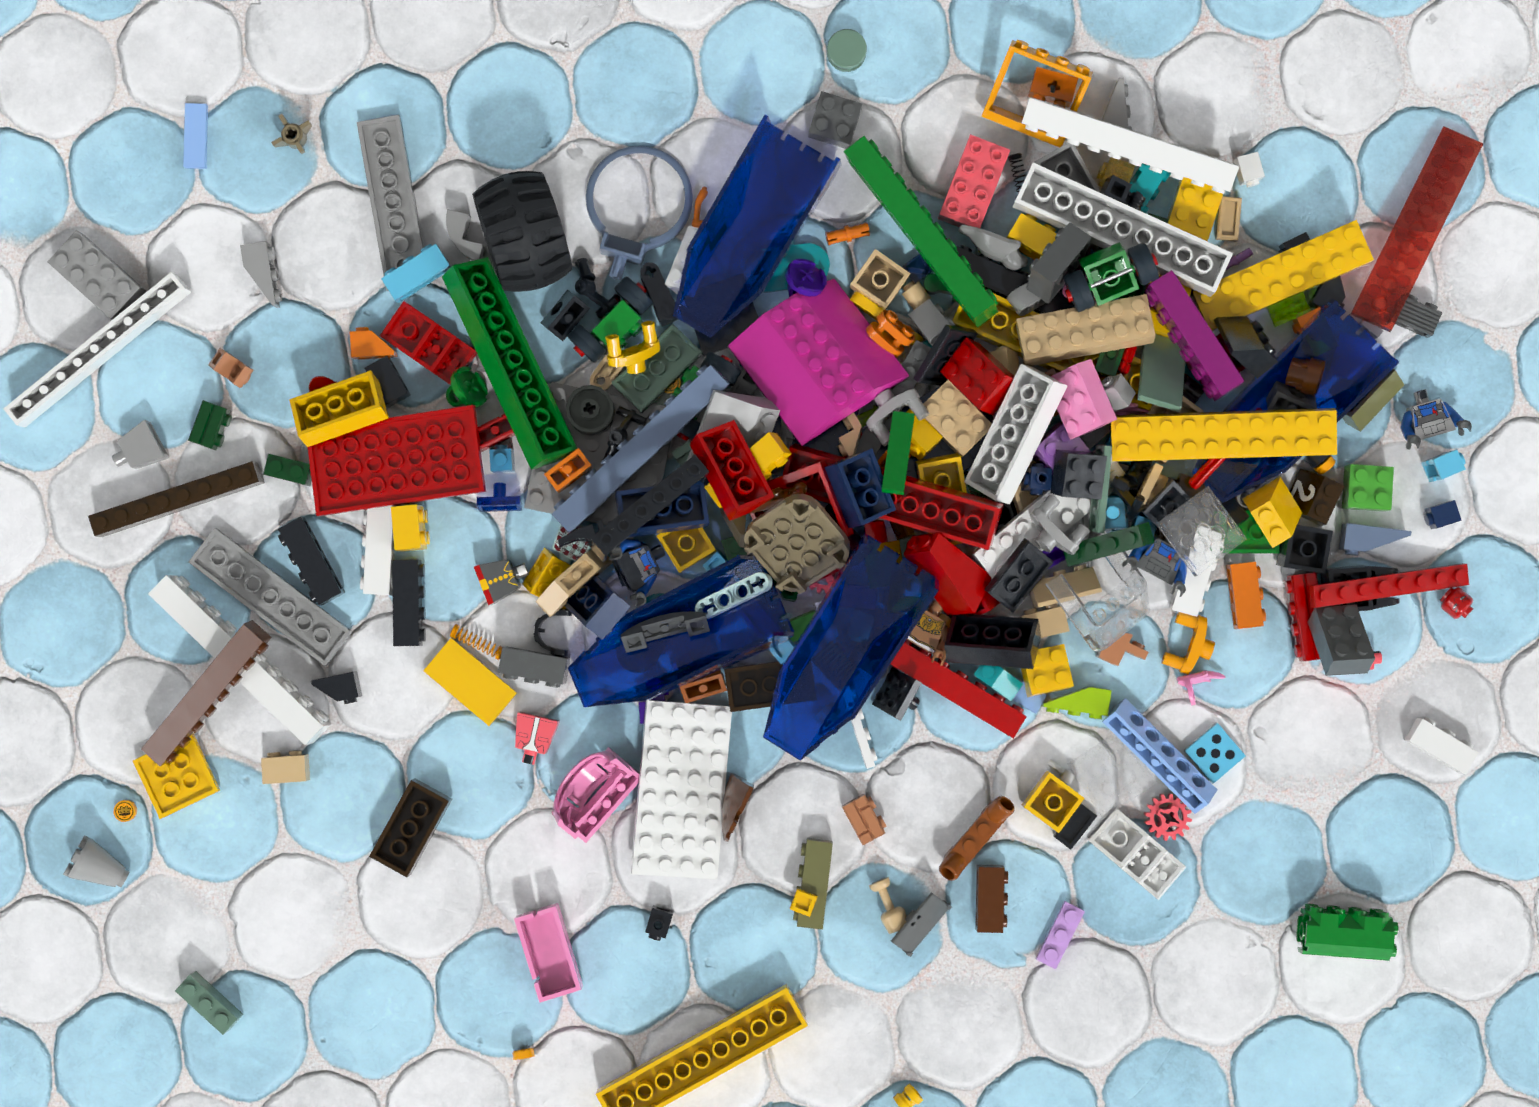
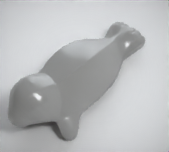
M967 225L960 226L959 232L968 236L984 256L1002 262L1010 270L1026 267L1028 260L1019 252V247H1021L1020 241L1008 239L981 228Z

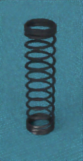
M1016 153L1008 156L1009 162H1013L1010 164V166L1014 163L1023 161V159L1017 161H1010L1022 158L1021 153ZM1024 164L1018 165V166H1011V167H1014L1011 171H1012V172H1015L1012 176H1013V177H1017V178H1015L1013 181H1014V182H1018V183L1015 184V187H1019V188L1016 189V192H1019V191H1017V190H1019V189L1022 187V186H1016V185L1019 184V183L1024 182L1025 180H1021V181H1015V180L1018 179V178H1020V177L1026 176V174L1020 175V176H1014L1015 174H1017V173H1019V172L1025 171V169L1019 170V171H1013V170L1016 169V168H1018V167L1024 166Z

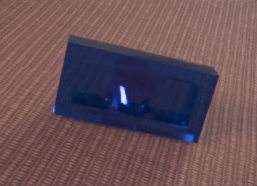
M494 483L493 497H477V508L479 512L522 511V501L520 496H506L505 483Z

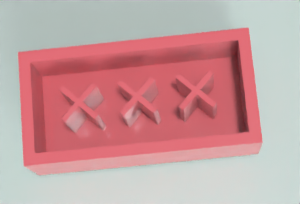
M970 134L938 219L957 227L967 225L981 228L1010 149Z

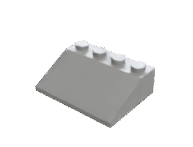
M713 390L697 434L735 420L748 447L751 448L768 432L773 431L780 410L767 398ZM692 449L687 460L694 456Z

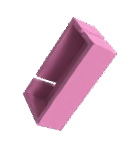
M556 903L540 908L537 913L536 910L517 915L514 921L532 980L538 976L540 977L534 983L539 1003L581 990L583 987L582 979L559 904Z

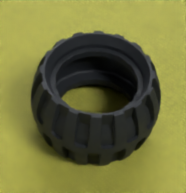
M517 171L503 174L488 181L472 193L488 250L504 291L522 292L537 290L555 283L572 270L571 256L561 220L549 185L542 172Z

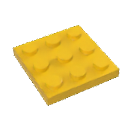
M194 733L190 736L192 739L185 748L179 749L177 752L179 756L171 764L167 762L159 766L147 754L133 760L134 766L159 819L221 791Z

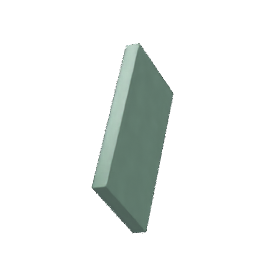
M671 324L657 338L660 342V351L645 360L646 370L644 372L629 374L626 368L611 382L641 413L703 355V352L674 324Z
M1155 334L1154 343L1142 345L1138 400L1179 412L1182 408L1185 361L1179 353L1181 349L1177 343L1173 344L1170 338Z

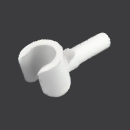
M1052 760L1048 762L1051 767L1063 774L1060 779L1067 784L1072 783L1074 779L1072 772L1061 768Z

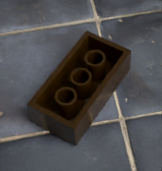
M807 657L791 659L788 663L781 691H784V695ZM811 657L808 658L780 705L816 701ZM776 661L724 669L730 712L775 706L786 662L780 664ZM780 692V696H779L778 703H780V701L782 700V698H783V696H784V695H781V692Z
M416 778L412 779L369 857L399 874L409 877L449 807L452 798Z

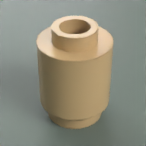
M911 281L903 287L905 292L902 295L913 310L931 298L920 282L915 284L914 281Z

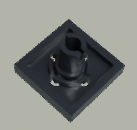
M892 667L882 687L876 694L872 705L901 721L908 708L911 710L917 708L916 705L912 704V701L919 705L920 700L915 695L922 683Z

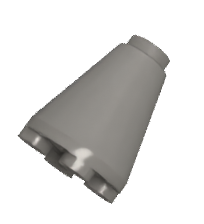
M84 835L78 846L81 850H75L71 858L73 864H68L63 875L71 879L116 887V885L122 887L130 872L125 870L126 867L98 843Z

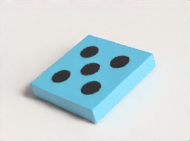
M1218 723L1214 724L1184 750L1212 784L1246 757Z

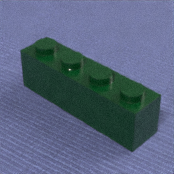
M1146 522L1083 540L1078 545L1079 549L1074 555L1064 552L1067 566L1070 567L1155 543L1150 524Z

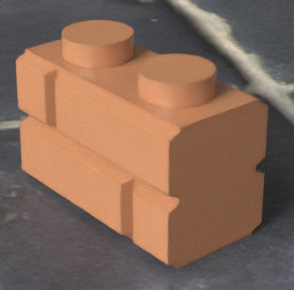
M862 794L842 805L862 845L885 834L883 828L887 826L881 815L877 817L873 809L876 808V805L871 796L866 798L865 794Z

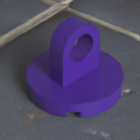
M793 260L785 270L789 297L797 292L805 296L821 294L827 285V277L821 268L815 267L816 264L810 260Z

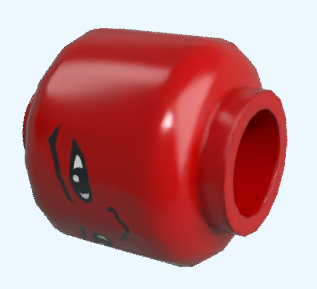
M1460 587L1450 588L1440 599L1442 601L1441 608L1454 619H1458L1461 616L1466 618L1474 609L1471 607L1473 598Z

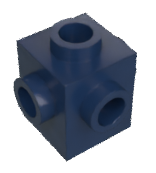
M1033 463L1024 474L1021 481V491H1028L1030 495L1037 496L1043 495V492L1050 491L1053 477L1052 469L1045 468L1044 464Z

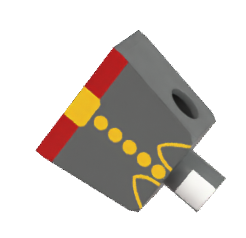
M509 559L474 566L488 605H493L520 589L521 586L518 579L529 575L525 563L513 567Z

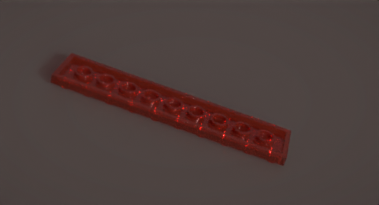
M1443 126L1357 299L1351 315L1388 332L1392 331L1484 143Z

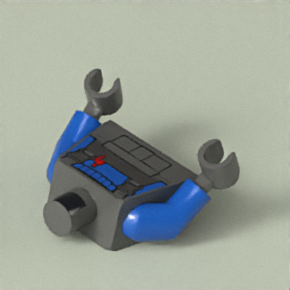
M1171 529L1164 540L1154 536L1155 543L1133 549L1129 558L1122 563L1123 567L1128 563L1131 564L1132 568L1129 572L1140 568L1170 585L1174 582L1170 590L1172 595L1175 589L1180 590L1179 597H1182L1186 591L1184 585L1187 575L1186 557L1183 555L1184 552L1176 547L1181 535Z

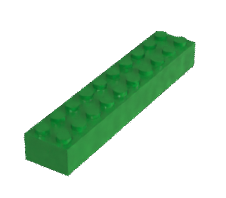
M863 136L843 151L855 172L975 326L978 328L998 313L996 307L998 302L995 295L990 289H984L983 280L977 272L971 273L972 269L969 262L963 255L958 256L957 247L950 238L945 239L946 236L941 226L937 222L932 223L931 214L924 205L919 206L918 198L911 188L906 190L907 186L904 179L898 172L894 174L895 171L891 167L892 164L885 155L881 157L882 154L872 139L868 141Z
M486 257L452 265L442 276V279L530 469L562 461L574 452L577 447L489 258Z

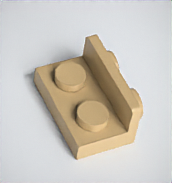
M1157 463L1149 468L1137 492V495H1142L1145 498L1142 510L1166 486L1168 477L1160 474L1163 466Z

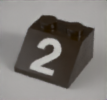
M1299 469L1289 492L1302 511L1301 517L1323 526L1327 525L1345 485L1328 477Z

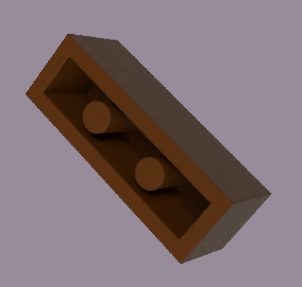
M977 865L975 930L977 933H1003V927H1007V914H1004V906L1008 905V893H1004V884H1008V871H1005L1003 865Z

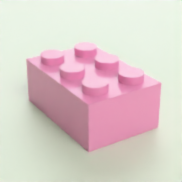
M1091 359L1077 363L1051 376L1067 385L1057 411L1070 440L1117 420Z

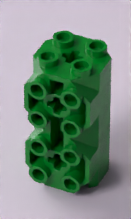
M1305 904V908H1301L1300 912L1303 916H1298L1296 940L1301 942L1302 947H1298L1299 953L1390 961L1391 957H1396L1397 946L1394 944L1395 935L1398 934V923L1393 922L1389 912H1383L1382 909L1370 908V912H1367L1358 907H1348V911H1345L1340 906L1327 905L1326 909H1323V907H1318L1317 904Z

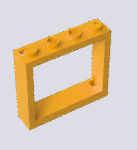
M1012 40L981 117L1060 148L1065 141V137L1059 136L1058 139L1046 136V131L1040 129L1037 132L1025 129L1026 125L1022 124L1023 116L993 105L1014 52L1083 79L1070 110L1077 112L1093 72L1085 65L1069 63V60L1065 57L1049 55V52L1045 49L1029 47V44L1025 41Z

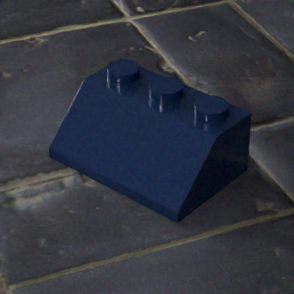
M872 448L824 467L848 529L863 526L896 510L890 493L882 492L883 475Z

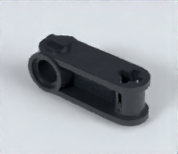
M652 262L645 263L641 267L640 278L644 288L647 290L648 297L653 302L652 306L661 327L672 324L674 321L681 319L678 306L665 285V280L659 267ZM646 271L653 273V277L650 278L649 275H646Z

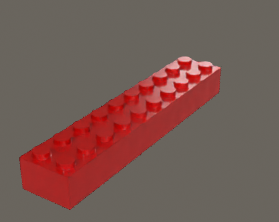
M795 443L789 448L792 454L787 458L788 461L785 464L783 475L825 459L827 464L830 465L844 459V457ZM880 468V469H881V472H882V475H883V477H884V470H885V469ZM819 472L779 487L787 489L794 487L797 482H803L807 485L806 495L831 504ZM906 476L904 495L890 493L896 510L880 517L881 519L928 533H940L945 538L989 550L993 544L1003 503Z

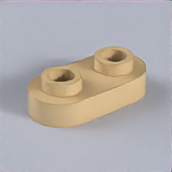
M605 355L591 374L590 384L601 387L606 391L611 387V382L621 373L624 367L612 368L608 365L607 355ZM601 377L605 379L603 385L597 383V380Z

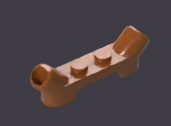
M999 796L993 802H990L958 842L949 849L939 866V872L944 878L950 881L958 879L965 867L1004 821L1013 814L1015 807L1010 799L1005 796Z

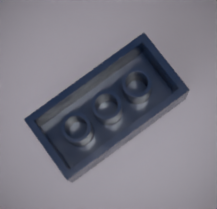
M696 482L689 488L687 493L681 494L672 502L671 506L665 507L655 515L652 521L646 522L638 529L636 534H631L629 537L708 527L709 517L704 482ZM655 486L616 491L615 498L618 515Z

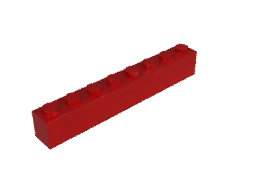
M885 625L882 628H876L864 649L869 651L873 642L884 633L887 628ZM891 630L875 643L870 652L883 660L895 640L891 639L894 633ZM905 639L906 641L903 642L904 644L898 650V644L902 640H896L885 662L920 681L923 685L1014 739L1027 717L1022 714L1024 709L1014 703L1012 706L1004 703L1006 699L997 693H994L993 696L987 693L986 686L977 681L975 684L967 680L969 676L959 670L956 673L949 670L950 665L944 662L940 666V659L932 663L931 653L923 648H920L919 651L911 647L913 643ZM878 642L881 643L880 647L876 645Z

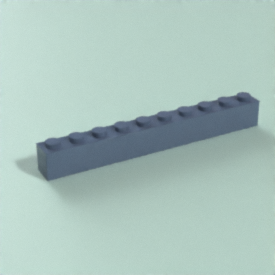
M704 365L696 372L698 377L693 382L688 380L680 388L682 392L677 397L672 395L664 403L666 407L661 412L657 409L648 418L650 422L645 427L641 424L632 433L634 437L629 442L625 439L617 447L619 451L613 457L609 454L601 462L603 466L598 471L593 469L585 477L587 481L582 486L577 484L569 492L571 496L566 501L561 499L554 506L556 510L552 515L569 533L581 525L708 406L713 390L724 391L730 385L713 365L709 367Z

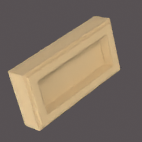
M1222 196L1218 208L1215 240L1238 241L1242 198Z

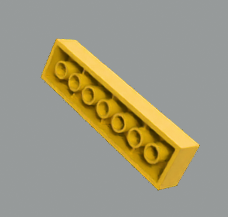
M1183 177V180H1179L1167 217L1169 219L1168 224L1208 242L1223 194L1213 191V186L1204 184L1203 187L1192 184V179ZM1182 285L1190 297L1192 289ZM1153 306L1150 307L1155 334L1169 338L1167 334L1169 332L1165 325L1162 326L1156 318L1157 312Z
M1357 220L1222 278L1216 292L1211 297L1198 291H1193L1192 294L1202 317L1210 329L1214 331L1218 329L1214 322V319L1217 317L1249 316L1371 263L1374 258Z

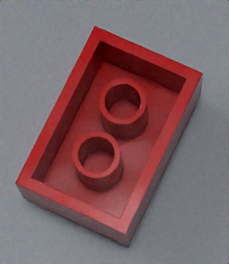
M967 337L940 371L979 410L994 415L1001 406L1015 377L980 343Z

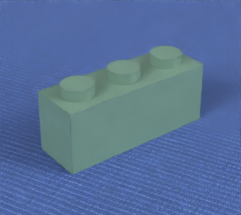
M197 971L191 973L175 990L178 995L222 1035L228 1032L244 1015Z

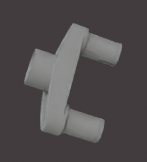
M887 389L875 397L874 401L879 409L867 420L866 426L871 432L875 433L883 446L888 445L890 432L884 423L892 417L893 411H900L905 406H909L919 421L930 414L919 399L920 395L916 389L907 390L897 396L890 389Z
M1049 495L1040 507L1035 508L1030 514L1032 522L1041 532L1035 539V542L1046 552H1051L1056 546L1062 551L1074 555L1079 549L1078 545L1090 531L1083 524H1079L1071 535L1067 537L1049 520L1048 516L1060 503L1055 496Z

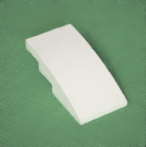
M1117 808L1089 840L1090 843L1158 900L1186 868L1183 863Z

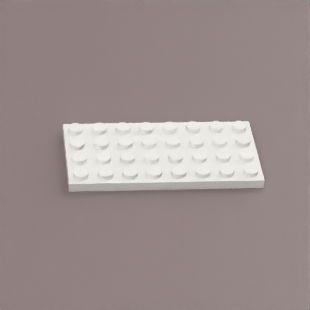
M646 700L631 874L717 879L722 831V805L725 794L732 717L729 706Z

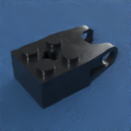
M1363 565L1327 568L1326 574L1321 573V584L1398 573V568ZM1385 597L1331 606L1357 605L1359 611H1367L1399 604L1400 599L1397 597Z

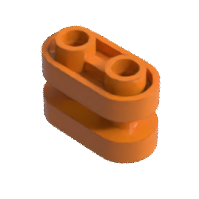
M883 310L877 316L878 322H871L866 328V332L879 346L893 354L895 358H898L904 351L903 345L909 346L915 340L914 330L909 325L903 324L892 310Z

